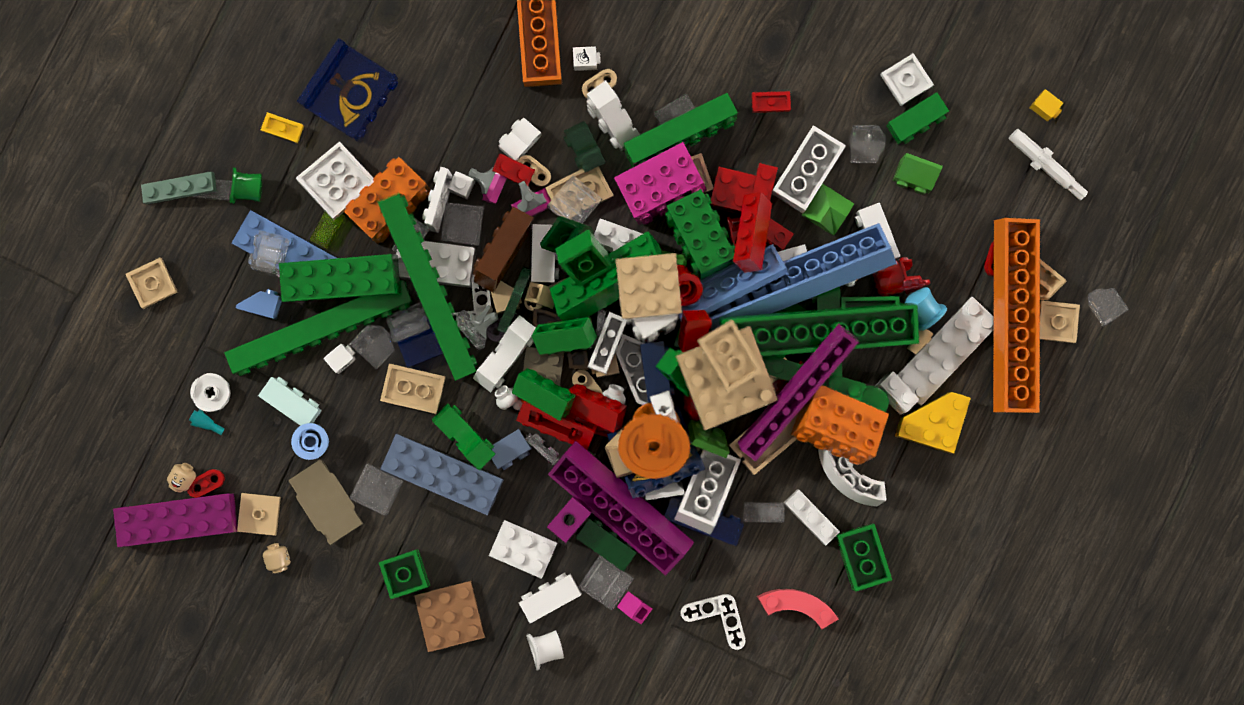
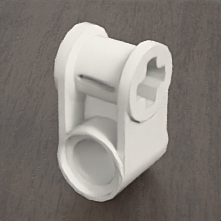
M669 391L650 397L656 415L669 416V418L675 419L677 422L674 403Z

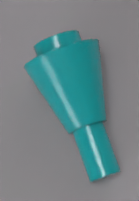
M201 409L198 412L194 410L189 418V421L192 422L191 426L212 430L219 435H222L225 429L215 424Z

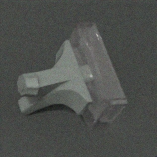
M490 305L477 316L470 315L465 310L458 313V327L478 350L485 348L487 327L499 319L497 313H492L493 308Z

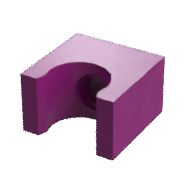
M572 497L547 527L566 543L591 514V511ZM565 515H573L575 518L574 524H565Z

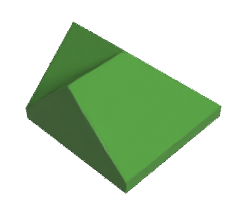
M822 183L801 216L834 236L854 203Z

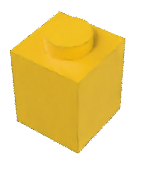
M1045 89L1036 98L1030 109L1048 122L1052 117L1056 119L1061 113L1060 107L1063 102Z

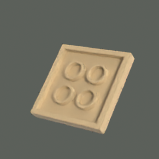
M676 253L616 259L622 319L682 313Z

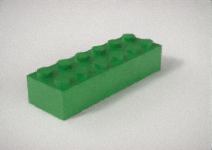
M725 93L623 143L624 152L633 168L682 142L685 146H693L699 143L700 139L705 136L710 138L716 135L719 129L724 128L726 130L735 125L734 122H736L738 112L728 93Z
M647 231L609 253L612 269L580 287L571 277H568L549 288L560 319L566 321L589 317L619 300L616 259L663 255L659 243Z
M395 254L279 263L282 302L401 293L398 255Z

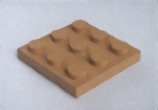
M471 581L414 595L428 652L485 638Z

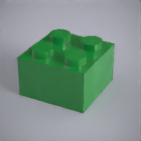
M590 230L555 248L559 264L579 287L612 269L608 252Z
M419 549L379 562L390 599L430 586Z

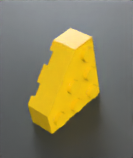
M954 392L941 396L901 417L895 437L946 453H954L971 398Z

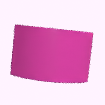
M629 591L617 606L631 619L640 624L644 622L652 610L650 606Z

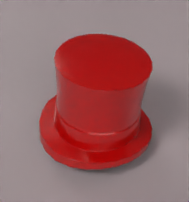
M677 265L681 306H688L698 301L703 291L702 283L697 276L691 274L686 266Z

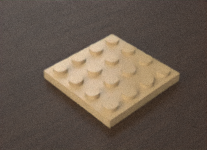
M749 326L739 330L763 372L730 392L726 391L701 346L676 356L704 430L778 400Z

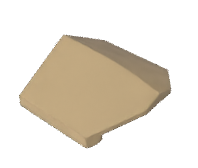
M1040 259V300H1049L1067 281Z

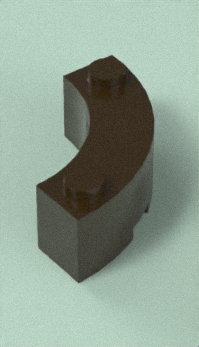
M542 309L533 310V326L535 328L540 324L562 321L558 315ZM575 349L566 352L570 370L589 371L586 349Z

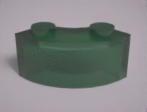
M585 121L564 130L566 136L563 139L568 148L572 147L576 155L574 161L578 169L582 168L586 173L606 163Z

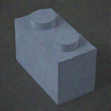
M518 429L493 444L494 448L492 450L495 452V455L491 459L497 469L503 468L505 470L513 465L512 461L519 457L521 460L530 455L528 451L532 448L521 430Z

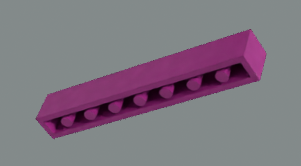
M840 324L835 327L777 395L778 400L770 403L738 440V445L742 452L754 461L758 460L859 343L852 333Z

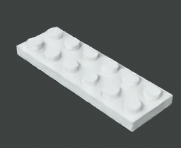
M970 297L932 337V340L897 374L912 390V393L919 398L917 403L920 406L926 402L994 330V316L975 298Z

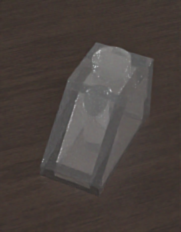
M744 502V522H784V503Z

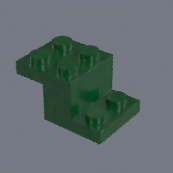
M558 216L540 242V246L542 249L556 253L555 248L583 232L590 230L593 235L594 232L592 227ZM601 244L608 254L613 252L612 247Z

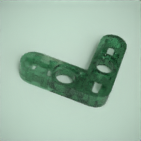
M522 267L497 331L506 333L529 279L531 269Z

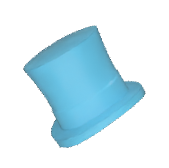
M927 287L914 291L905 300V303L917 304L919 330H925L934 325L947 311L945 305L936 302L930 289Z

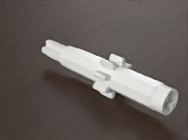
M1016 129L1010 135L1009 140L1032 160L1030 165L1035 170H1044L1080 201L1087 195L1088 191L1077 183L1075 178L1052 158L1053 152L1049 148H1040L1019 129Z

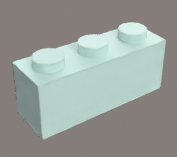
M278 376L277 379L271 377L258 396L300 426L313 423L322 411L318 408L319 404L311 398L309 400L303 398L304 393L294 387L292 390L286 386L288 382Z

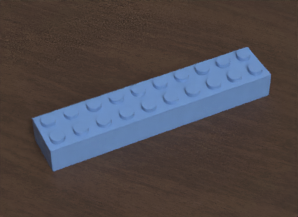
M880 223L783 261L789 272L788 274L708 313V316L712 319L711 330L713 331L720 327V317L771 314L896 264L892 248Z

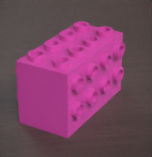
M683 142L614 177L633 217L639 225L649 224L658 215L664 216L667 212V205L702 189L703 193L707 191Z

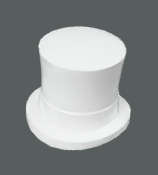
M556 630L543 636L532 637L531 634L526 635L533 654L536 670H540V664L564 658L562 645Z

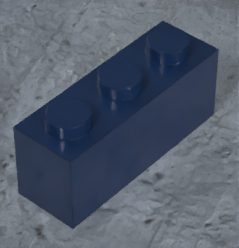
M664 341L640 344L648 403L651 402V396L669 391L671 396L675 395L673 384H669V380L656 368L658 362L669 350L668 345H664Z

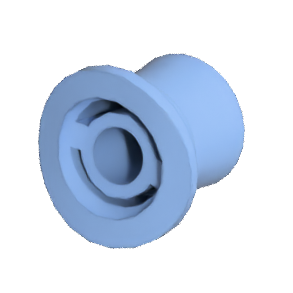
M307 423L295 430L291 444L294 452L299 457L313 460L325 453L329 445V438L326 431L320 425Z

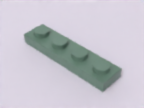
M206 172L142 184L143 203L152 204L216 192L215 173Z

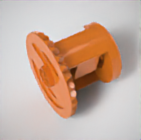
M652 402L640 406L635 411L632 421L624 427L618 441L620 458L629 470L645 478L657 479L670 476L682 468L689 456L690 443L686 430L680 424L677 413V422L675 419L669 418V416L656 415Z

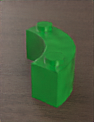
M669 348L656 365V368L668 380L677 385L676 388L689 397L691 394L676 358L677 355L683 352L680 350L676 352Z
M447 403L432 418V421L452 442L454 440L457 441L456 446L480 470L495 455V452L492 450L494 445L488 439L483 440L460 416L462 411L456 405L451 407Z

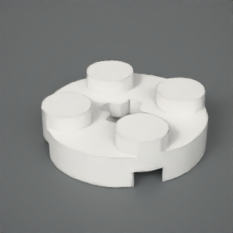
M207 373L197 378L193 382L190 391L195 405L207 412L223 409L228 403L231 393L229 383L222 376L213 373ZM213 387L215 395L208 398L209 395L206 393V390H210Z

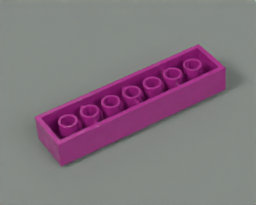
M576 441L548 474L665 576L694 544L688 536L642 497L633 499L627 484L620 478H617L612 471Z

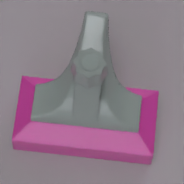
M493 167L483 173L473 168L470 169L468 176L477 181L481 186L483 200L496 204L507 178L492 172Z
M525 181L519 183L522 199L511 204L512 208L514 206L530 216H534L554 206L545 188L534 193Z

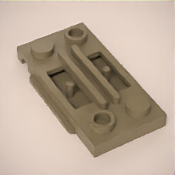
M322 459L288 480L297 493L296 499L316 530L321 531L325 535L330 545L363 524L355 511V505L334 473L329 471Z

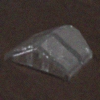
M853 125L850 136L851 163H876L880 154L885 148L886 139L879 125Z
M1114 288L1095 289L1088 294V304L1103 327L1129 310Z
M367 325L350 343L376 369L394 352L390 334L382 326Z

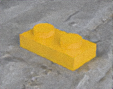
M267 112L261 131L298 144L304 125Z

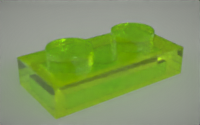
M325 211L310 241L328 250L345 215L341 214L337 219L333 220Z

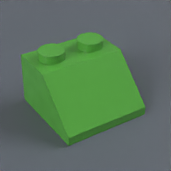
M906 153L900 159L893 181L897 182L896 185L900 187L914 188V191L919 194H929L943 166Z

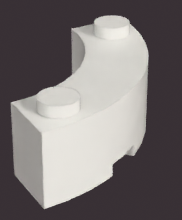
M519 315L500 340L499 345L495 349L496 353L492 352L476 371L473 379L490 392L495 387L497 389L501 387L505 381L503 377L514 365L525 348L533 344L534 341L531 335L535 327Z
M818 449L821 465L827 477L841 493L858 503L869 506H879L886 501L885 482L860 475L853 468V464L849 462V459L836 457L831 454V451L826 449Z

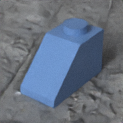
M267 289L266 292L259 291L238 303L236 309L276 320L282 299L280 296H277L278 292Z

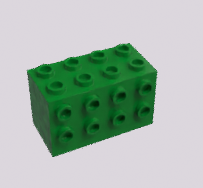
M702 189L667 205V212L665 213L666 223L669 228L673 229L674 238L677 244L681 245L683 249L682 254L686 262H690L692 274L700 280L734 264L735 246L733 244L730 245L728 242L729 235L725 227L721 228L720 217L717 211H712L710 204L712 202L707 193L704 194Z

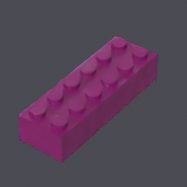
M234 493L113 509L117 547L237 532L238 526Z

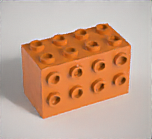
M400 157L397 159L393 158L387 164V169L383 173L379 172L373 178L374 182L369 187L365 186L359 192L360 196L356 200H351L345 207L346 210L344 212L377 244L383 242L390 233L377 201L399 192L400 196L405 195L409 205L406 207L408 214H411L416 209V206L429 196L431 191L429 186Z
M821 385L798 412L791 435L796 436V439L801 442L814 444V447L817 449H826L831 451V454L836 457H845L849 459V462L860 465L876 456L889 414Z

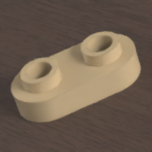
M604 69L587 80L582 86L583 95L587 98L588 89L596 88L604 82L606 77L611 79L608 84L613 88L617 83L615 72L610 69Z
M524 155L519 158L518 162L522 164L529 163L530 167L535 169L531 182L538 187H545L550 183L551 174L547 168L532 156ZM539 175H544L545 179L540 181L538 177Z
M578 370L574 373L572 377L574 385L581 384L592 391L603 393L587 371ZM580 376L585 377L584 383L578 381Z

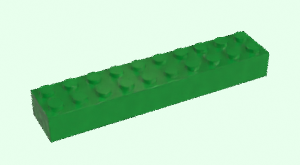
M914 303L719 318L720 326L730 320H733L738 330L749 326L761 356L815 352L838 324L852 333L859 342L853 349L919 344L917 304Z

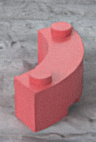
M776 589L757 596L768 615L781 610L799 611L814 619L821 629L839 620L823 601L801 590Z

